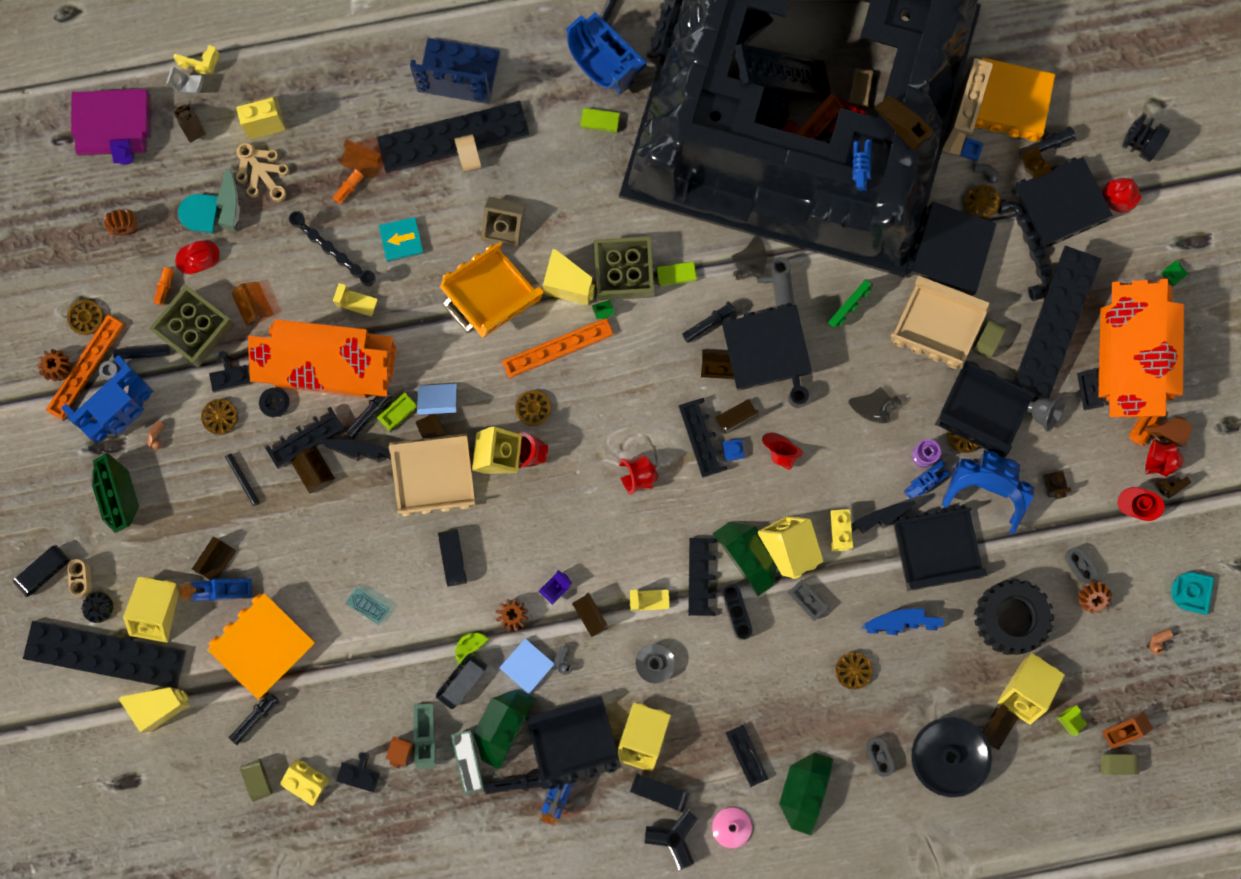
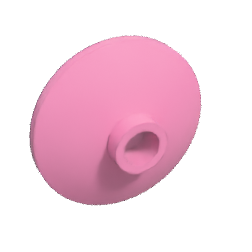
M731 807L721 810L715 816L712 831L715 839L721 845L727 848H737L745 844L750 838L752 824L744 811ZM731 824H734L736 826V830L734 832L729 831V826Z

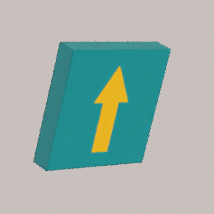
M415 217L378 225L387 262L424 254Z

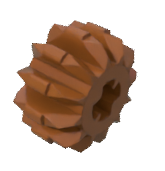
M126 208L123 210H112L111 213H107L104 217V226L108 234L123 236L135 231L137 219L132 210H127Z
M51 349L50 353L44 351L45 357H38L42 363L36 364L40 368L39 374L44 375L46 380L52 379V381L57 382L58 377L63 380V374H69L66 368L71 367V363L67 362L69 357L64 355V352L61 350L57 352L55 349Z
M1089 580V586L1082 585L1083 591H1078L1080 596L1078 601L1085 611L1089 610L1090 613L1094 614L1097 610L1101 614L1103 608L1108 610L1107 604L1112 603V592L1107 584H1102L1098 580L1093 584Z
M506 599L508 606L505 607L503 603L499 604L503 611L496 610L497 614L502 615L497 617L496 621L504 620L500 624L501 628L508 624V632L511 631L512 626H514V630L517 632V624L524 628L525 624L521 620L528 621L529 619L522 614H526L529 611L528 609L521 610L525 605L523 602L517 606L518 600L514 599L513 605H511L510 600ZM511 610H515L517 615L516 619L513 617L514 620H510V617L507 616L508 612L511 613Z

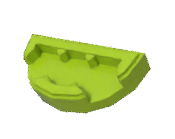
M469 633L463 636L457 643L455 650L458 663L460 664L469 653L474 654L490 639L479 633Z

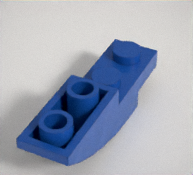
M904 609L878 616L863 624L862 629H866L867 633L879 634V631H886V635H898V632L904 631V625H906L907 629H918V626H925L926 630L938 631V628L943 627L944 618L924 617L925 609Z

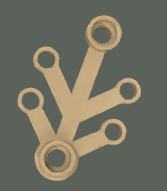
M250 143L240 144L237 148V156L241 159L239 172L236 174L237 181L240 184H245L248 181L246 170L249 162L253 168L250 184L247 188L248 196L256 198L259 195L257 185L260 176L270 189L271 198L275 202H282L286 198L285 190L281 186H276L266 171L279 173L280 176L285 177L289 174L288 166L285 164L259 163L255 157L267 158L270 162H276L279 156L275 150H257ZM249 150L250 152L248 155H244V151ZM271 154H275L274 158H269ZM282 168H286L284 173L280 172ZM241 175L245 176L243 180H239ZM252 189L256 190L254 194H250ZM282 193V196L277 198L276 194Z

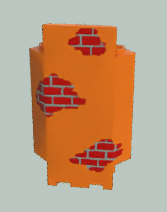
M1160 279V281L1155 283L1148 280L1132 281V284L1121 283L1120 281L1112 282V304L1100 308L1099 398H1106V401L1110 402L1109 417L1166 416V401L1175 400V397L1183 395L1184 304L1172 302V286L1168 285V279Z
M274 319L273 325H270L269 336L271 338L248 335L250 382L273 384L281 389L367 398V395L387 397L389 382H392L397 344L392 336L369 334L367 329Z

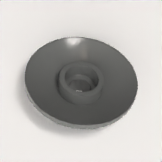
M647 645L637 655V672L643 680L649 683L664 682L674 671V656L663 645ZM652 661H658L659 666L657 668L652 667Z

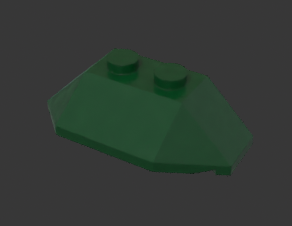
M105 453L93 460L92 487L102 521L114 533H118L131 525L139 504L129 471L109 453Z
M728 522L715 531L713 535L756 595L760 596L774 585L777 566L761 540L756 526Z
M521 690L491 698L473 733L482 761L497 769L501 768L536 698Z
M812 753L790 765L779 806L792 830L808 835L812 834L829 783L833 758Z

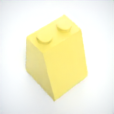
M277 96L245 103L236 107L240 124L249 140L286 131Z
M553 249L543 283L544 295L588 305L589 300L593 301L595 295V284H593L592 277L559 251Z
M490 427L477 432L472 471L483 474L518 473L522 435L497 427Z
M786 516L758 531L761 540L782 576L791 577L792 579L802 576V573L816 569L817 565L823 562L811 519Z
M151 577L137 578L123 616L129 636L168 642L179 594L176 583L169 580H155Z
M1030 653L1020 664L997 703L1008 707V711L1031 725L1048 710L1065 674L1043 661L1039 656Z
M165 688L119 698L140 732H152L190 706L188 703L189 697L186 692L176 688Z
M633 702L617 751L620 762L652 772L671 715L663 710H655L647 707L645 704Z

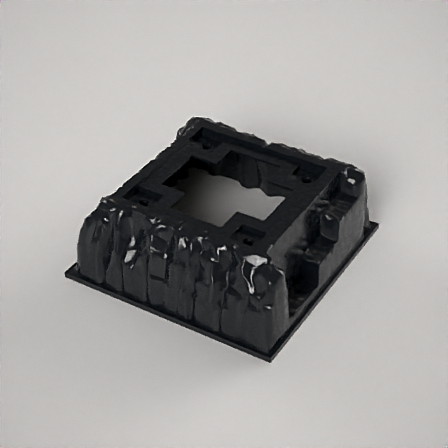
M681 0L668 51L665 56L660 57L620 189L619 198L907 278L909 272L907 265L910 258H913L914 255L912 251L915 241H918L919 234H917L920 224L923 223V211L930 197L981 4L977 3L978 0H861L870 4L860 38L897 48L884 99L889 95L919 115L934 131L928 141L916 151H913L880 114L876 118L840 108L830 143L754 123L764 86L756 84L744 85L741 80L727 77L747 7L785 17L790 0ZM901 17H907L909 21H904ZM718 116L720 120L713 121L711 117ZM871 140V179L867 180V190L859 191L856 187V180H853L854 142L858 141L860 153H865V141Z

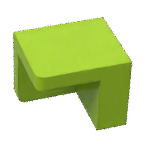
M1077 705L1070 706L1057 717L1072 737L1079 735V731L1087 725L1086 721L1079 714L1081 710Z

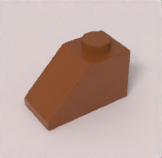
M1175 416V418H1165L1147 426L1144 431L1165 443L1175 442L1177 447H1185L1193 426L1187 423L1185 418Z
M1144 711L1103 730L1102 733L1110 748L1113 749L1145 736L1153 730V727Z
M393 736L386 759L390 760L389 764L399 769L401 766L406 767L415 744Z

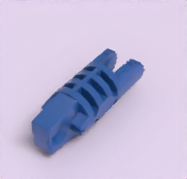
M871 140L865 141V153H860L858 141L854 142L853 180H856L858 190L863 191L867 190V180L871 179Z
M940 460L910 482L911 485L904 490L908 498L912 499L917 495H923L951 474L949 470H945L936 476L935 473L945 465L943 460Z

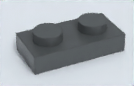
M802 579L787 593L813 621L829 608Z

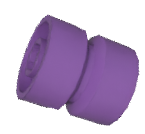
M931 439L921 441L912 451L913 463L920 468L932 466L941 455L940 446Z

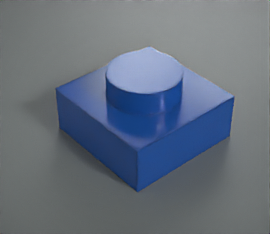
M742 439L724 441L722 443L725 462L745 458Z

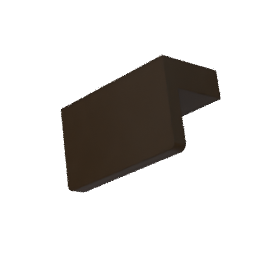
M703 349L701 377L734 379L728 351Z
M748 399L718 415L715 419L723 433L727 434L758 417L759 411L758 409L755 410Z
M428 414L429 416L416 421L422 439L446 436L437 414Z
M317 447L302 451L291 462L309 494L314 493L320 486L331 483L335 479Z
M213 536L192 567V570L209 580L218 579L236 553V550Z
M589 592L572 603L591 637L608 628Z
M1003 704L996 706L982 730L990 746L996 750L1001 748L1018 719V716L1008 711V707Z

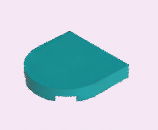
M193 194L186 197L178 208V217L183 226L190 231L213 234L218 211L216 204L218 196Z
M1194 572L1179 575L1171 585L1173 602L1182 610L1208 615L1214 577Z

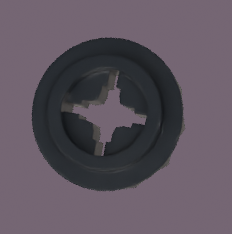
M277 387L265 390L259 398L261 411L266 416L272 418L281 417L287 412L290 405L287 393ZM271 396H273V398H275L276 400H281L277 403L278 409H276L273 405L270 406V404L272 403Z
M102 592L88 594L86 599L83 600L81 607L83 616L92 623L106 621L113 612L111 598ZM93 601L97 604L103 603L102 606L99 607L100 613L98 611H92V609L94 608Z

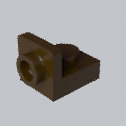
M1038 147L1022 154L1024 169L1034 179L1051 172L1050 164L1042 158Z
M1063 470L1043 475L1048 497L1055 496V499L1067 497L1066 494L1071 492V487H1067Z
M1186 476L1183 479L1178 477L1170 484L1164 478L1156 484L1158 485L1159 492L1169 499L1192 482Z

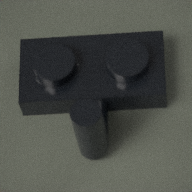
M220 351L218 356L223 361L224 370L209 373L212 391L216 393L251 385L248 366L243 365L232 368L230 357L224 351Z
M1097 369L1077 373L1083 409L1087 411L1104 407L1103 398H1099V376Z
M367 752L359 753L358 758L360 760L358 766L342 762L336 782L375 793L381 773L365 769L369 758Z

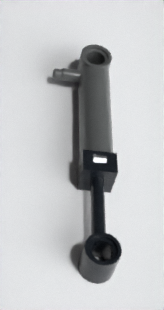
M778 257L771 265V275L757 278V283L773 282L776 309H780L781 305L787 303L795 305L790 262L784 257ZM781 265L785 268V271L779 272L775 267ZM800 377L792 378L793 388L788 396V401L791 406L801 408L806 404L809 392L805 387L801 386ZM794 394H802L803 400L797 401L794 398Z

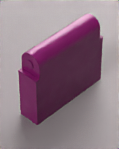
M147 89L71 92V135L75 139L77 156L112 155L109 142L114 139H130L133 154L146 153L147 138H151V95Z

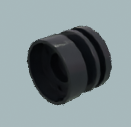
M1142 113L1128 129L1121 147L1126 149L1132 142L1133 145L1130 152L1133 153L1140 147L1141 150L1138 157L1150 163L1165 142L1171 128L1159 123L1153 129L1151 126L1154 118L1151 117L1145 124L1144 121L1147 118V114Z

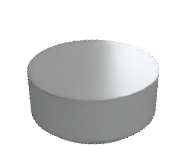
M112 361L102 363L99 368L100 376L107 381L120 371L118 365Z

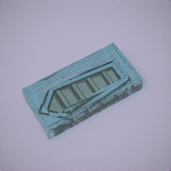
M357 587L345 603L378 625L389 610L388 607Z

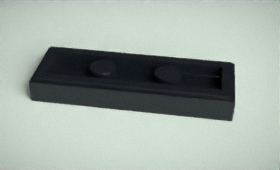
M744 725L726 732L725 734L750 788L768 780Z

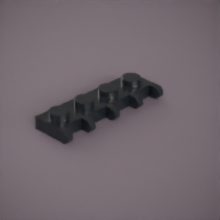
M664 0V3L660 4V18L655 22V36L651 37V50L647 52L646 57L656 58L666 55L681 0Z
M704 398L678 406L702 478L728 470L727 466L719 468L716 456L721 455L722 451L713 450L710 438L715 437L716 433L707 432L704 420L709 419L710 415L702 416L698 405L705 402Z
M331 407L327 408L330 415L319 421L316 415L312 417L315 424L307 429L302 430L300 426H297L296 429L299 433L290 439L285 440L283 435L279 438L282 443L271 449L268 444L264 446L277 469L293 461L302 451L320 445L322 439H330L345 430Z
M689 538L688 616H716V612H708V599H716V595L708 594V580L716 579V575H708L709 560H716V556H709V543H716L715 538Z

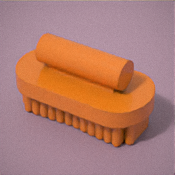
M1139 417L1129 434L1132 442L1141 446L1147 445L1151 434L1144 430L1147 426L1158 422L1159 417Z

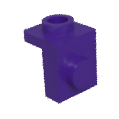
M130 139L110 140L109 144L113 163H120L121 165L132 163L136 155L132 153Z
M558 570L539 590V593L553 605L569 589L572 582L566 574Z

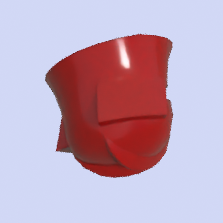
M1134 178L1112 179L1103 189V197L1108 207L1120 213L1129 212L1134 209L1142 198Z
M519 432L518 434L522 435L519 456L522 464L518 465V468L533 467L544 463L548 455V444H544L541 439L532 437L528 433Z
M1154 438L1148 452L1145 474L1158 473L1168 477L1169 474H1173L1178 468L1182 467L1183 455L1175 442L1161 443Z
M645 455L635 459L622 458L619 461V466L627 467L630 472L629 475L620 478L629 495L634 494L639 489H653L652 485L658 479L657 465H654Z

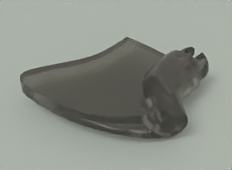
M758 235L751 240L744 250L732 255V260L737 268L733 272V276L736 277L737 281L751 276L762 277L764 273L767 255L763 241Z
M879 387L869 395L849 399L848 404L857 414L871 422L889 423L890 414L901 404V400L898 399V396L890 398Z

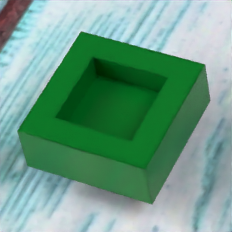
M1175 260L1160 274L1165 279H1168V283L1173 287L1186 277L1188 272Z
M610 300L592 305L596 319H606L615 314Z

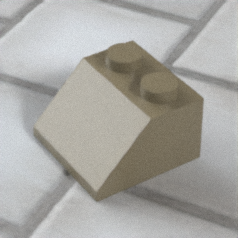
M489 197L484 208L481 240L494 243L502 242L504 245L518 247L526 204Z

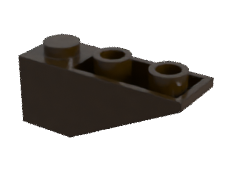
M890 95L875 107L878 113L913 151H916L928 141L934 132L919 115Z

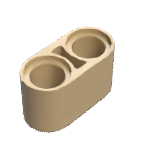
M473 134L455 138L463 172L481 168Z
M79 559L72 560L68 564L67 569L69 590L73 595L85 598L92 592L90 565ZM81 564L83 569L77 574L76 567ZM83 583L84 590L81 593H78L77 588L80 584Z

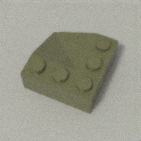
M651 237L594 240L597 301L654 298Z
M185 285L151 325L149 330L199 368L235 324Z

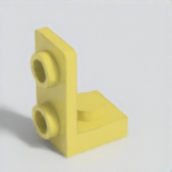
M208 45L207 51H204L202 55L203 62L177 54L174 55V59L181 68H192L201 74H213L220 54L216 47Z
M339 283L333 302L336 307L372 317L377 299L350 291L346 285Z
M832 510L830 512L833 540L830 544L831 552L850 551L853 548L850 510Z
M630 590L631 612L669 609V591Z

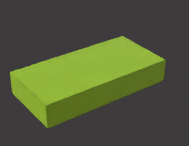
M583 108L580 128L617 133L620 113Z
M694 262L657 267L659 287L697 281Z
M404 392L377 419L391 432L417 409V404Z

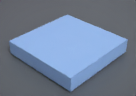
M457 384L418 386V415L456 412Z
M524 639L501 665L500 669L530 694L555 664L527 639Z

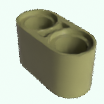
M989 319L973 350L991 358L1007 327Z
M1138 754L1100 755L1101 775L1139 774Z
M260 759L240 767L248 794L253 802L272 795V788Z

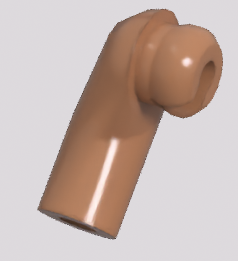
M157 421L148 432V446L154 450L160 449L162 445L161 441L158 440V435L165 425L161 421Z
M1170 629L1152 636L1150 643L1152 653L1156 655L1163 653V641L1173 638Z

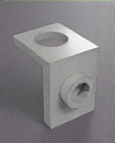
M171 67L166 84L180 93L199 94L204 77L201 75H186L177 68ZM175 74L179 76L178 84H175L173 81Z

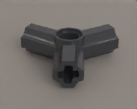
M686 809L671 829L646 826L644 843L669 847L678 871L694 864L685 839L700 820ZM678 833L681 839L678 844L670 843L669 837L671 834Z

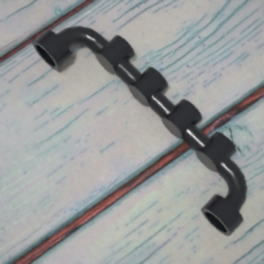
M1001 199L997 212L999 215L1009 213V209L1015 211L1017 223L1023 231L1024 242L1028 244L1030 250V258L1036 265V274L1042 281L1041 287L1038 285L1029 287L1028 295L1032 301L1040 300L1042 294L1046 293L1049 288L1048 276L1052 273L1051 267L1048 264L1043 265L1041 258L1045 257V252L1042 247L1037 248L1035 241L1038 240V234L1036 230H1030L1028 224L1032 222L1028 214H1024L1019 204Z
M294 211L290 214L289 222L295 228H300L308 235L312 243H317L322 247L325 254L332 255L340 266H345L349 269L354 278H359L366 287L375 284L376 276L372 271H362L359 265L353 264L348 260L345 253L337 251L330 241H325L320 236L317 230L311 229L305 224V217L301 212Z

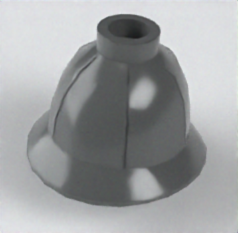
M1060 396L1055 399L1040 398L1035 402L1030 401L1028 412H1031L1034 420L1043 425L1045 431L1048 432L1056 425L1066 405L1065 397Z

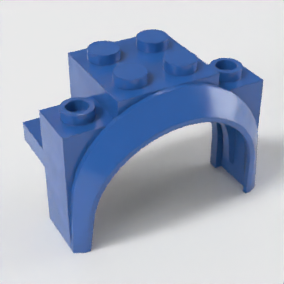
M596 12L587 20L580 15L566 28L567 43L574 60L591 80L604 88L614 89L621 95L633 84V78L647 66V62Z
M119 355L114 361L122 369L79 409L74 411L67 404L61 407L69 416L68 419L96 444L105 440L108 434L113 433L117 436L124 432L128 425L141 416V412L145 410L142 407L143 403L154 392ZM126 386H129L128 393L124 390Z
M984 450L978 463L961 458L960 462H956L953 476L943 495L942 505L947 508L960 490L971 485H976L1005 498L1009 496L1015 506V511L1009 521L1012 524L1009 533L1015 534L1034 497L1035 487L1026 481H1019L1020 464L1015 460L1006 459L999 456L996 452Z

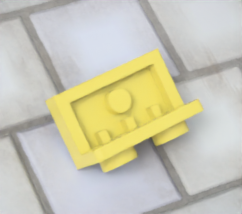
M297 759L288 768L280 785L313 806L330 779L310 767L306 762Z

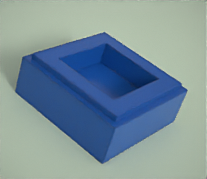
M966 137L960 156L977 162L984 143Z

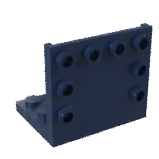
M428 38L422 65L416 64V61L411 59L410 68L417 92L490 105L500 50Z

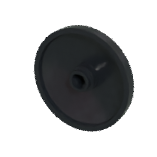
M941 717L929 722L919 731L912 745L911 761L917 778L927 789L944 797H962L974 792L985 782L992 766V752L986 736L975 724L959 717Z

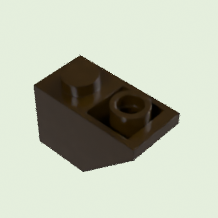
M183 104L174 111L178 124L189 143L206 135L191 104Z

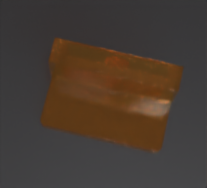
M346 139L343 145L345 152L340 160V165L353 171L356 169L362 175L373 179L382 162L381 154Z
M259 282L240 284L231 292L246 326L253 325L259 318L273 315Z

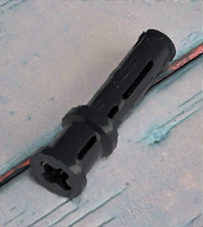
M1071 126L1066 127L1064 131L1054 132L1044 140L1020 148L1018 150L1020 158L1022 159L1023 153L1037 147L1041 153L1051 148H1061L1063 144L1075 142L1076 135Z
M727 301L725 306L717 311L713 310L709 317L683 332L682 336L687 343H690L716 325H722L726 318L737 316V313L731 303Z
M387 392V397L376 396L373 400L370 399L368 407L345 432L354 440L377 413H382L385 405L390 400L393 401L394 398Z
M267 691L265 693L266 696L258 704L254 705V710L228 737L234 744L239 745L262 718L268 717V713L273 707L281 703L271 692Z
M540 771L539 774H523L519 778L484 782L486 795L523 789L525 792L539 787L544 789Z

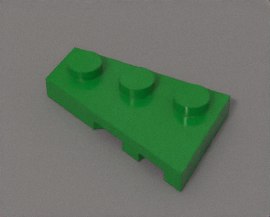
M865 279L828 324L833 328L836 326L841 327L847 320L845 316L849 312L853 313L859 306V300L862 297L865 298L871 292L873 284Z

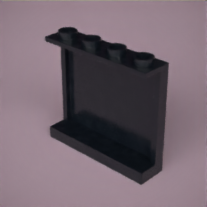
M1076 157L1071 158L1062 166L1057 164L1051 167V172L1036 179L1033 177L1029 180L1022 179L1015 183L1016 186L1012 190V193L1017 192L1040 238L1038 245L1043 249L1106 223L1113 217L1084 157L1078 159Z
M932 202L923 211L922 217L925 218L917 231L919 238L918 241H915L912 248L914 255L908 262L907 269H909L907 276L916 274L965 291V294L973 296L978 290L997 223Z
M787 303L781 305L780 309L766 308L762 310L763 313L755 314V312H749L744 314L742 318L737 319L736 316L726 318L725 322H722L737 391L812 374L797 305Z
M966 361L963 368L959 371L935 425L989 452H996L999 456L1005 458L1010 453L1011 444L1026 414L1029 403L1034 399L1035 394L1031 393L1027 388L1015 385L1009 379L997 376L993 371H986L980 368L978 364Z
M965 505L954 507L953 511L948 512L947 509L936 510L935 514L932 515L924 512L916 514V518L910 519L909 516L898 517V521L893 523L907 592L987 576L986 569L982 568L970 511L972 507L966 508Z
M602 696L526 717L544 790L556 789L566 783L574 784L580 779L594 778L598 774L604 772L612 773L618 768H622Z

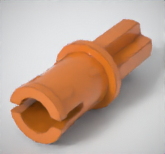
M355 169L345 182H342L343 185L334 194L333 199L337 203L342 204L348 195L355 191L354 188L364 176Z
M163 267L160 281L156 284L158 287L153 300L155 304H165L168 291L172 288L170 285L175 270Z

